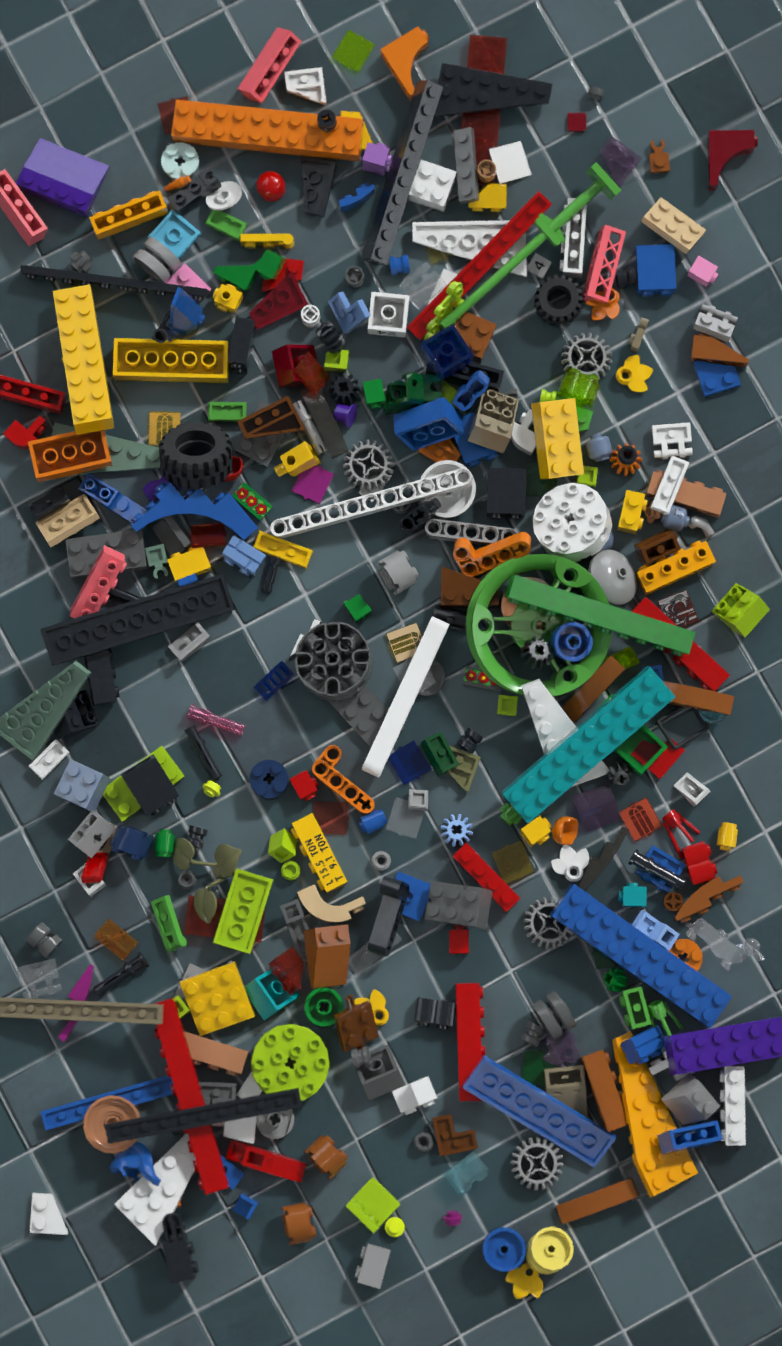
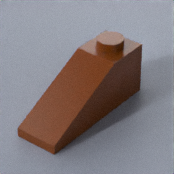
M698 333L692 338L690 362L703 361L747 367L749 363L748 358L717 339L708 337L707 334Z

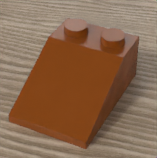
M348 924L304 930L303 935L311 989L345 985L351 945Z

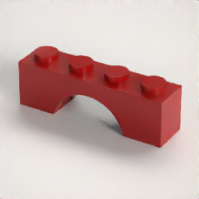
M467 842L452 856L482 888L493 891L492 899L505 913L521 899Z

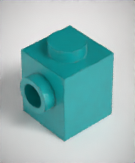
M627 883V886H623L622 891L618 892V902H622V907H646L647 887H638V883Z

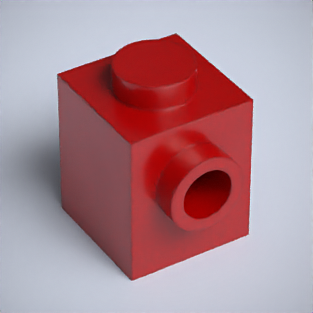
M307 770L290 778L301 801L305 799L307 802L316 797L315 793L318 792L316 787L319 784L314 776L310 777Z

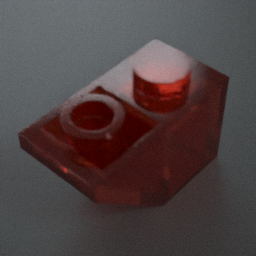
M293 947L269 963L272 973L278 977L283 989L290 996L301 988L304 964Z

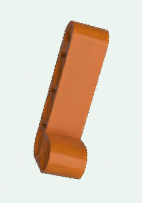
M519 532L477 550L474 549L467 538H458L454 543L453 556L462 573L473 577L494 569L507 560L518 559L529 554L531 536L526 532Z
M336 745L328 746L313 764V775L361 814L371 813L375 807L373 799L334 769L341 760L342 753ZM330 750L338 752L336 759L328 758L327 754ZM318 765L326 767L324 774L316 773L315 769ZM333 777L341 779L339 786L331 785L330 781ZM348 789L356 791L354 798L346 797L345 793ZM362 795L363 797H361V800L364 803H367L368 801L370 802V809L366 808L365 810H363V805L359 801L357 802V805L354 802H356L359 796Z

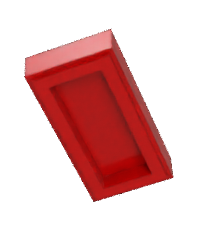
M96 853L92 858L88 856L81 876L82 883H99L102 881L109 860L108 853Z

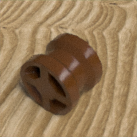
M670 892L663 898V906L669 912H675L683 905V898L677 892Z

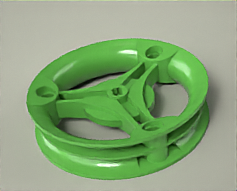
M535 554L507 560L491 570L482 579L471 597L466 615V636L471 654L482 672L492 682L507 691L524 695L521 685L532 681L511 674L498 663L487 643L492 634L510 635L515 643L522 648V646H525V641H531L532 637H536L537 640L543 637L544 643L550 641L553 630L558 625L568 622L563 620L564 616L562 615L550 616L545 614L546 610L540 608L538 611L528 609V605L520 603V606L518 605L510 616L492 617V614L487 609L495 592L510 579L511 575H518L533 570L550 571L554 578L552 587L557 588L560 584L565 586L563 590L570 592L572 587H578L585 597L609 604L598 581L585 568L561 556ZM567 570L571 573L569 581L564 579V573ZM481 620L486 622V628L483 631L478 627ZM494 621H510V630H494ZM536 622H542V626H540L542 629H536L535 625H538ZM593 625L592 649L577 665L571 664L570 661L562 660L564 665L558 667L554 658L550 661V666L554 672L549 680L541 682L552 696L570 692L593 676L608 652L612 631L611 634L599 631L600 627ZM568 670L571 677L568 681H565L563 674Z

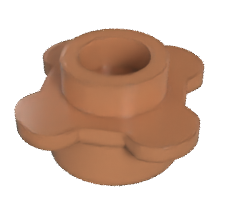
M651 501L650 505L646 506L644 511L648 523H653L655 519H659L662 516V513L650 509L653 501Z

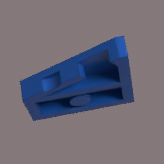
M703 361L693 362L704 397L741 386L735 367Z

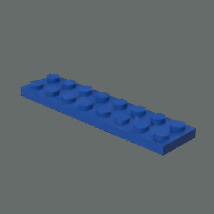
M483 1055L463 1084V1089L594 1168L616 1139V1135L612 1132H607L602 1126Z

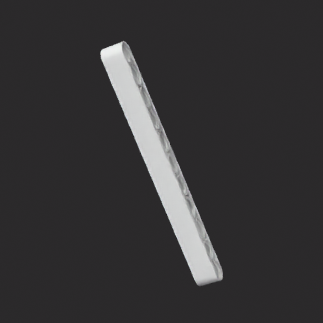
M465 468L453 470L280 518L271 523L270 530L278 538L290 537L467 488L473 483V476ZM461 474H468L469 479L467 482L462 483L459 481ZM443 479L450 480V485L446 488L441 487L440 483ZM425 484L432 485V489L428 493L422 491V487ZM407 489H412L414 492L410 498L404 497V491ZM388 494L395 495V500L392 503L385 501ZM370 499L377 501L376 506L373 508L367 507V502ZM352 504L358 505V510L355 513L349 512V507ZM334 509L340 511L337 518H331L330 516L331 511ZM316 514L321 515L319 523L312 522V518ZM301 519L303 521L302 527L294 528V522ZM279 524H283L285 526L284 531L280 534L276 533V527Z

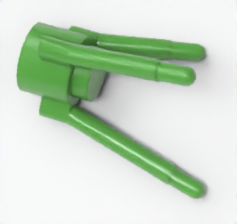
M656 1000L648 1005L651 1028L655 1026L654 1018L660 1020L667 1036H670L671 1032L664 1019L667 1016V1012L681 1030L683 1029L679 1020L669 1009L667 1002L663 1003V1000Z

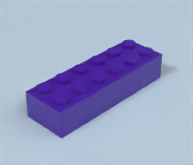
M781 1017L663 1037L670 1076L782 1057Z

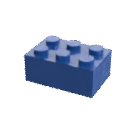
M444 397L393 415L395 435L412 451L463 434L462 414Z

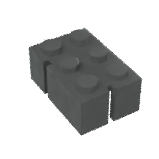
M431 881L428 896L431 902H427L425 919L437 923L486 929L493 891L479 887Z

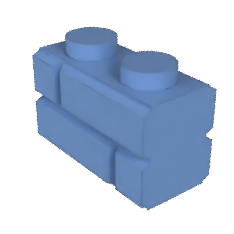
M233 535L222 552L225 563L232 567L234 564L240 567L239 571L248 577L250 574L255 576L267 558L265 554Z

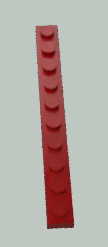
M538 191L407 326V329L421 341L428 332L426 330L428 323L436 317L434 314L435 308L448 296L446 294L448 286L453 281L461 282L463 284L462 298L534 224L535 220L539 218V215L541 213L544 214L552 206V203Z

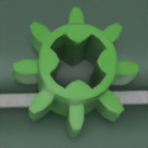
M505 803L500 809L502 814L499 817L509 826L512 823L517 825L523 819L511 804Z

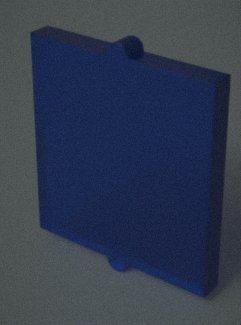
M414 740L403 747L400 746L399 750L390 754L388 758L404 785L414 779H419L421 775L431 770Z

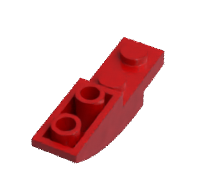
M231 1139L226 1155L227 1159L241 1163V1165L297 1182H302L307 1166L305 1162L235 1139Z

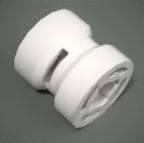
M314 305L303 307L301 311L302 323L307 327L318 325L320 322L319 309Z

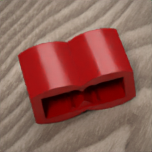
M703 841L681 848L692 885L716 878L715 874H718L715 863H711L709 858L712 855L709 844L705 845Z

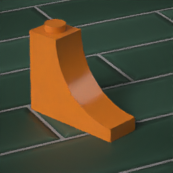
M419 26L380 49L381 57L410 101L415 90L411 79V70L420 53L428 48L429 40L425 30L421 31Z

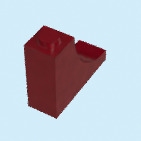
M709 130L707 135L709 190L717 189L719 174L727 163L738 156L752 154L755 147H758V136H754V130Z

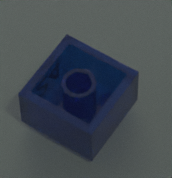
M454 324L421 342L420 351L440 381L473 362L474 354Z

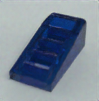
M281 660L254 686V689L265 701H268L295 675ZM279 669H282L287 675L285 678L280 674ZM274 674H276L278 678L281 680L280 683H278L274 679ZM268 679L276 686L274 689L268 684ZM263 684L270 691L269 694H267L261 687Z

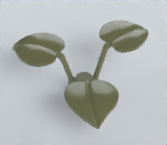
M177 838L173 848V859L179 869H188L190 863L213 866V874L218 877L216 881L207 885L204 890L198 889L194 895L196 913L204 922L209 924L216 912L217 899L214 893L208 890L219 882H224V878L234 877L242 850L228 844H220L217 846L214 855L216 863L195 861L192 859L195 854L193 845L184 838Z

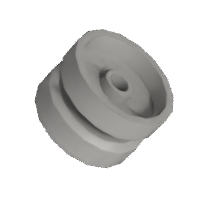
M149 237L144 242L145 250L138 249L132 257L152 278L160 283H166L170 278L168 270L176 271L181 262L161 242L153 237Z

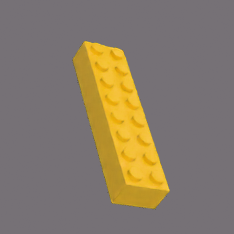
M89 284L53 291L76 434L113 429V415L91 286Z

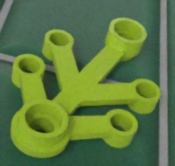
M453 281L446 290L448 296L435 308L434 314L436 317L428 323L426 327L428 332L424 337V341L428 344L437 345L441 340L439 332L442 326L439 323L448 314L453 312V302H455L454 308H457L464 302L461 298L463 293V284L461 282Z

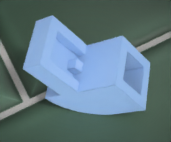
M643 910L640 911L632 924L669 951L680 935L671 927L658 921Z

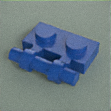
M654 845L651 846L646 854V857H652L655 860L654 862L677 875H680L685 867V864ZM640 868L637 869L636 874L641 876L643 881L651 882L660 891L670 892L672 886L667 884L666 881L660 880L649 872L643 873Z

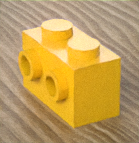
M626 490L617 531L636 535L637 529L641 530L643 518H640L641 511L646 510L648 501L644 499L645 494Z
M538 816L520 830V834L530 847L536 843L541 845L550 838V827L552 826L545 817L542 819L541 816Z

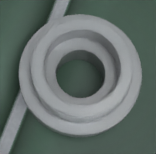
M379 851L373 855L372 865L375 869L383 871L390 866L391 858L386 852ZM381 857L385 859V863L382 865L377 862Z

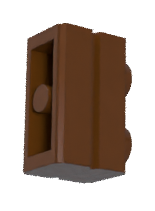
M669 529L634 544L640 562L645 565H649L654 560L657 561L681 550L675 533Z

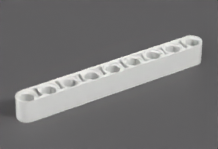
M432 616L361 770L378 778L380 777L450 624Z

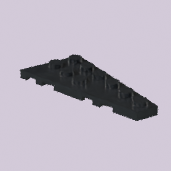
M442 63L438 85L443 86L434 118L447 115L455 116V114L463 113L472 114L496 111L503 108L512 109L519 106L527 107L549 104L553 84Z

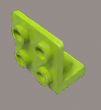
M372 1177L346 1204V1207L375 1233L382 1223L399 1207L400 1202Z

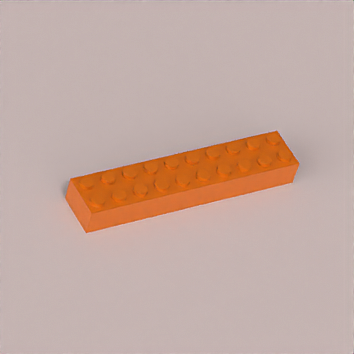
M176 100L171 136L175 143L182 142L194 145L360 162L364 122L360 118L336 116L337 125L335 129L331 132H324L318 126V114Z

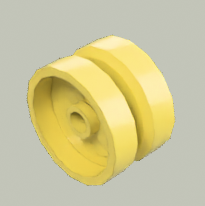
M544 1228L532 1236L526 1244L527 1262L538 1273L546 1275L556 1273L566 1266L573 1256L572 1240L560 1228Z

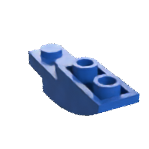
M90 473L87 474L78 487L83 493L127 522L131 523L133 516L139 512L142 514L147 510Z

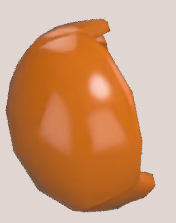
M563 816L555 821L552 828V837L556 843L561 845L573 844L578 833V820L569 816Z

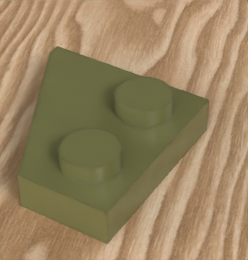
M450 746L459 765L447 771V773L466 792H469L481 757Z

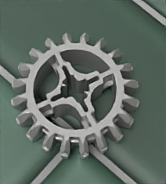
M581 333V339L575 335L573 337L575 342L569 339L567 342L569 346L565 345L563 347L566 352L561 354V357L566 358L561 361V364L567 365L564 367V371L571 370L568 377L576 375L574 381L577 382L579 378H582V384L585 383L586 379L592 384L593 377L596 381H599V375L605 377V371L610 370L607 364H612V360L609 359L612 356V352H606L610 346H603L605 340L602 339L599 342V335H596L595 339L591 338L592 333L588 334V338H585V334ZM581 345H591V346H594V347H592L591 349L586 350V349H584V348H582V347H579V346H581ZM598 350L602 356V364L600 366L594 359ZM573 351L579 357V361L575 366L571 359ZM584 355H591L590 361H583ZM584 367H589L592 370L594 369V371L583 372L581 371V369Z
M366 440V445L359 441V448L353 444L352 449L354 452L347 450V454L350 457H344V461L348 462L343 464V468L348 469L344 472V475H351L348 478V482L355 480L353 483L354 487H357L360 483V490L364 489V485L367 486L368 491H371V485H374L375 490H378L377 483L385 486L383 479L389 481L390 477L387 474H393V470L390 467H394V462H388L393 459V456H386L389 453L388 448L382 451L384 444L381 443L379 447H376V440L373 441V445H370L369 440ZM370 451L366 458L355 459L360 453ZM375 453L383 459L384 467L374 461ZM371 458V466L373 467H370V469H368L366 473V466L364 463L367 464V462H369ZM353 464L363 470L362 478L354 472ZM382 472L378 477L368 479L371 473Z
M545 897L542 898L543 904L536 900V908L533 905L529 906L533 912H525L527 916H530V919H523V922L529 923V926H525L524 930L530 929L531 931L526 936H534L531 941L532 943L539 940L538 947H541L542 943H546L545 949H549L550 943H552L553 949L557 948L556 942L563 946L564 943L561 939L568 942L570 939L566 934H574L566 927L562 931L557 925L556 920L552 923L554 925L553 928L549 927L543 931L546 925L545 919L548 918L549 920L551 917L545 915L540 910L546 907L554 908L556 906L553 903L554 897H550V903H547ZM535 915L542 921V927L538 932L535 931L533 925ZM549 930L559 935V937L554 939H546L541 936Z
M536 1137V1143H533L532 1138H528L529 1145L522 1141L523 1149L516 1146L520 1153H512L513 1157H517V1161L512 1160L511 1164H517V1167L511 1170L512 1172H519L515 1179L522 1177L521 1185L525 1181L528 1182V1189H530L531 1184H534V1190H538V1184H541L542 1189H546L545 1182L552 1186L553 1183L550 1179L553 1178L558 1181L555 1173L562 1174V1171L558 1170L557 1166H563L564 1164L558 1163L557 1159H561L563 1156L555 1155L560 1149L555 1148L552 1150L551 1148L554 1146V1143L551 1142L547 1146L546 1138H544L543 1143H540V1137ZM533 1147L544 1148L543 1152L538 1156H532L527 1152L528 1149ZM549 1153L553 1159L552 1171L544 1164V1160ZM522 1156L530 1163V1167L525 1174L521 1168ZM529 1157L532 1159L536 1158V1160L542 1157L540 1164L545 1170L542 1168L538 1169V1167L532 1170L534 1163ZM538 1170L547 1175V1177L541 1180L530 1179L531 1175Z

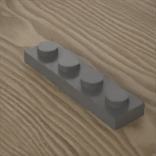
M468 127L455 130L454 143L459 202L465 204L479 201L474 129Z

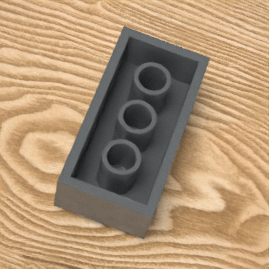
M142 529L137 532L128 530L65 539L72 580L87 578L104 545L125 555L126 567L122 573L148 570Z

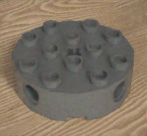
M331 622L316 625L304 634L297 645L295 653L297 675L308 691L320 699L339 701L351 698L361 691L371 678L374 664L371 648L361 632L347 623Z

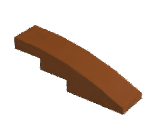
M612 655L562 707L573 723L626 669Z
M663 681L676 696L669 704L706 712L712 711L727 716L731 714L734 696Z
M629 1178L558 1204L556 1209L562 1224L631 1200L639 1195L633 1179Z

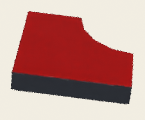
M642 740L631 755L645 766L661 748L657 744H651ZM668 740L664 742L668 746L667 749L648 767V770L659 780L685 751L682 747L673 749Z

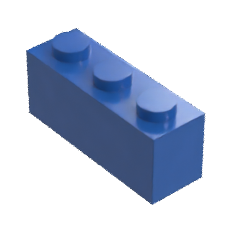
M718 1121L669 1130L657 1135L662 1155L711 1145L723 1140Z

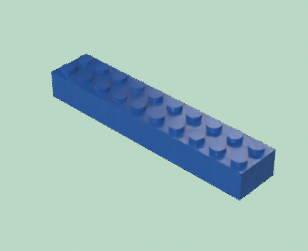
M570 884L549 914L551 918L706 1028L713 1026L732 998L730 994L575 884Z

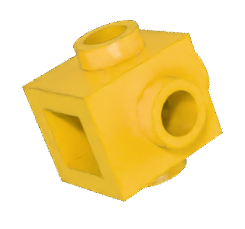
M221 284L220 288H216L212 298L218 310L236 314L243 299V293L237 291V287L231 284Z

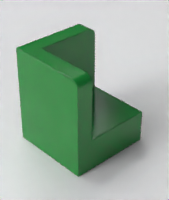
M359 594L349 601L343 602L355 623H358L372 613L369 605H366Z

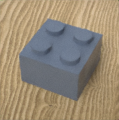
M70 759L54 794L91 812L93 809L95 811L110 778Z

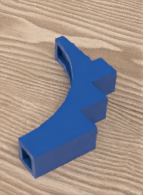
M162 482L155 488L156 492L154 495L158 500L156 502L153 500L145 507L147 510L142 514L139 512L131 518L132 522L129 524L137 532L148 523L165 516L197 514L218 520L229 527L242 540L246 539L258 528L230 493L220 492L214 497L215 501L212 503L201 488L199 490L190 488L184 493L185 497L183 498L170 482Z

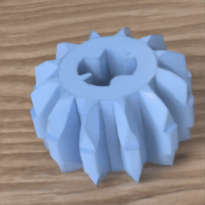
M452 814L450 815L452 822L445 818L444 822L448 826L441 825L442 830H447V832L441 834V837L449 836L445 843H449L452 839L453 847H455L456 841H459V845L463 846L462 839L466 842L470 841L466 834L473 835L472 831L467 830L473 825H465L468 821L467 817L460 821L461 814H458L457 820H455ZM454 826L457 828L458 826H460L462 828L460 829L462 833H456L454 835L452 833V827Z

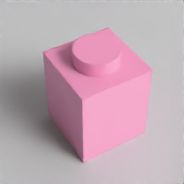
M698 255L687 276L707 287L709 283L713 284L716 280L718 266Z

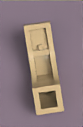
M315 884L297 892L302 904L309 913L322 921L330 923H342L352 920L349 912L353 911V914L364 910L363 906L366 905L362 896L345 905L332 906L320 897Z

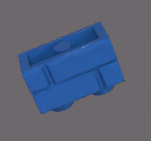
M654 1026L620 1044L624 1053H626L625 1056L630 1064L638 1062L639 1065L648 1061L649 1055L654 1058L662 1054L661 1049L665 1048L664 1038L659 1026Z

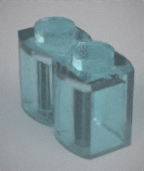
M473 1150L443 1176L458 1194L460 1192L465 1194L472 1188L471 1183L476 1179L480 1182L488 1175L486 1171L489 1169Z

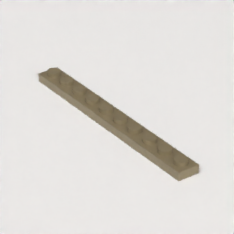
M0 997V1017L163 1024V1004Z

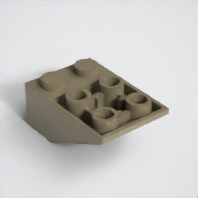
M487 388L479 398L467 441L504 453L511 439L519 399Z
M583 1065L543 1069L546 1093L588 1118Z

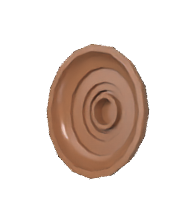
M106 1096L98 1099L88 1108L84 1116L83 1129L86 1139L94 1148L103 1153L116 1154L127 1150L137 1139L108 1144L104 1124L140 1118L138 1110L130 1101L120 1096Z

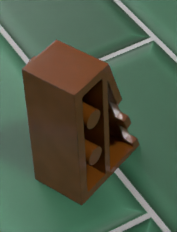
M441 567V606L447 608H468L471 597L482 580ZM499 589L493 595L488 608L498 609Z

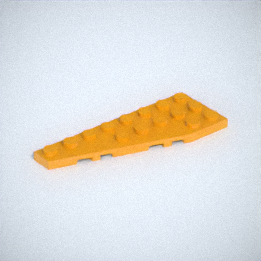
M631 1031L613 1039L612 1043L615 1060L619 1065L620 1075L618 1077L619 1083H622L623 1093L621 1094L626 1123L629 1124L631 1134L629 1140L633 1146V1162L649 1196L653 1197L698 1174L687 1150L662 1155L657 1135L677 1129L667 1106L661 1100L662 1096L646 1062L640 1065L638 1062L633 1064L628 1062L625 1056L626 1053H624L620 1044L633 1037Z

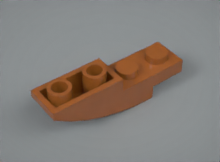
M741 875L724 883L719 876L700 887L683 903L676 913L674 921L680 920V923H684L690 920V915L696 912L698 916L708 912V907L712 905L709 898L716 900L722 897V892L728 889L731 893L741 888L740 884L744 882Z

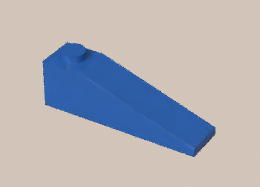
M180 287L177 288L170 309L171 320L169 327H172V336L185 332L190 334L197 331L198 326H202L205 320L203 308Z

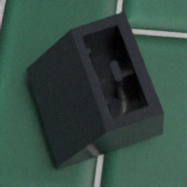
M86 690L79 691L54 730L57 740L74 736L99 725Z

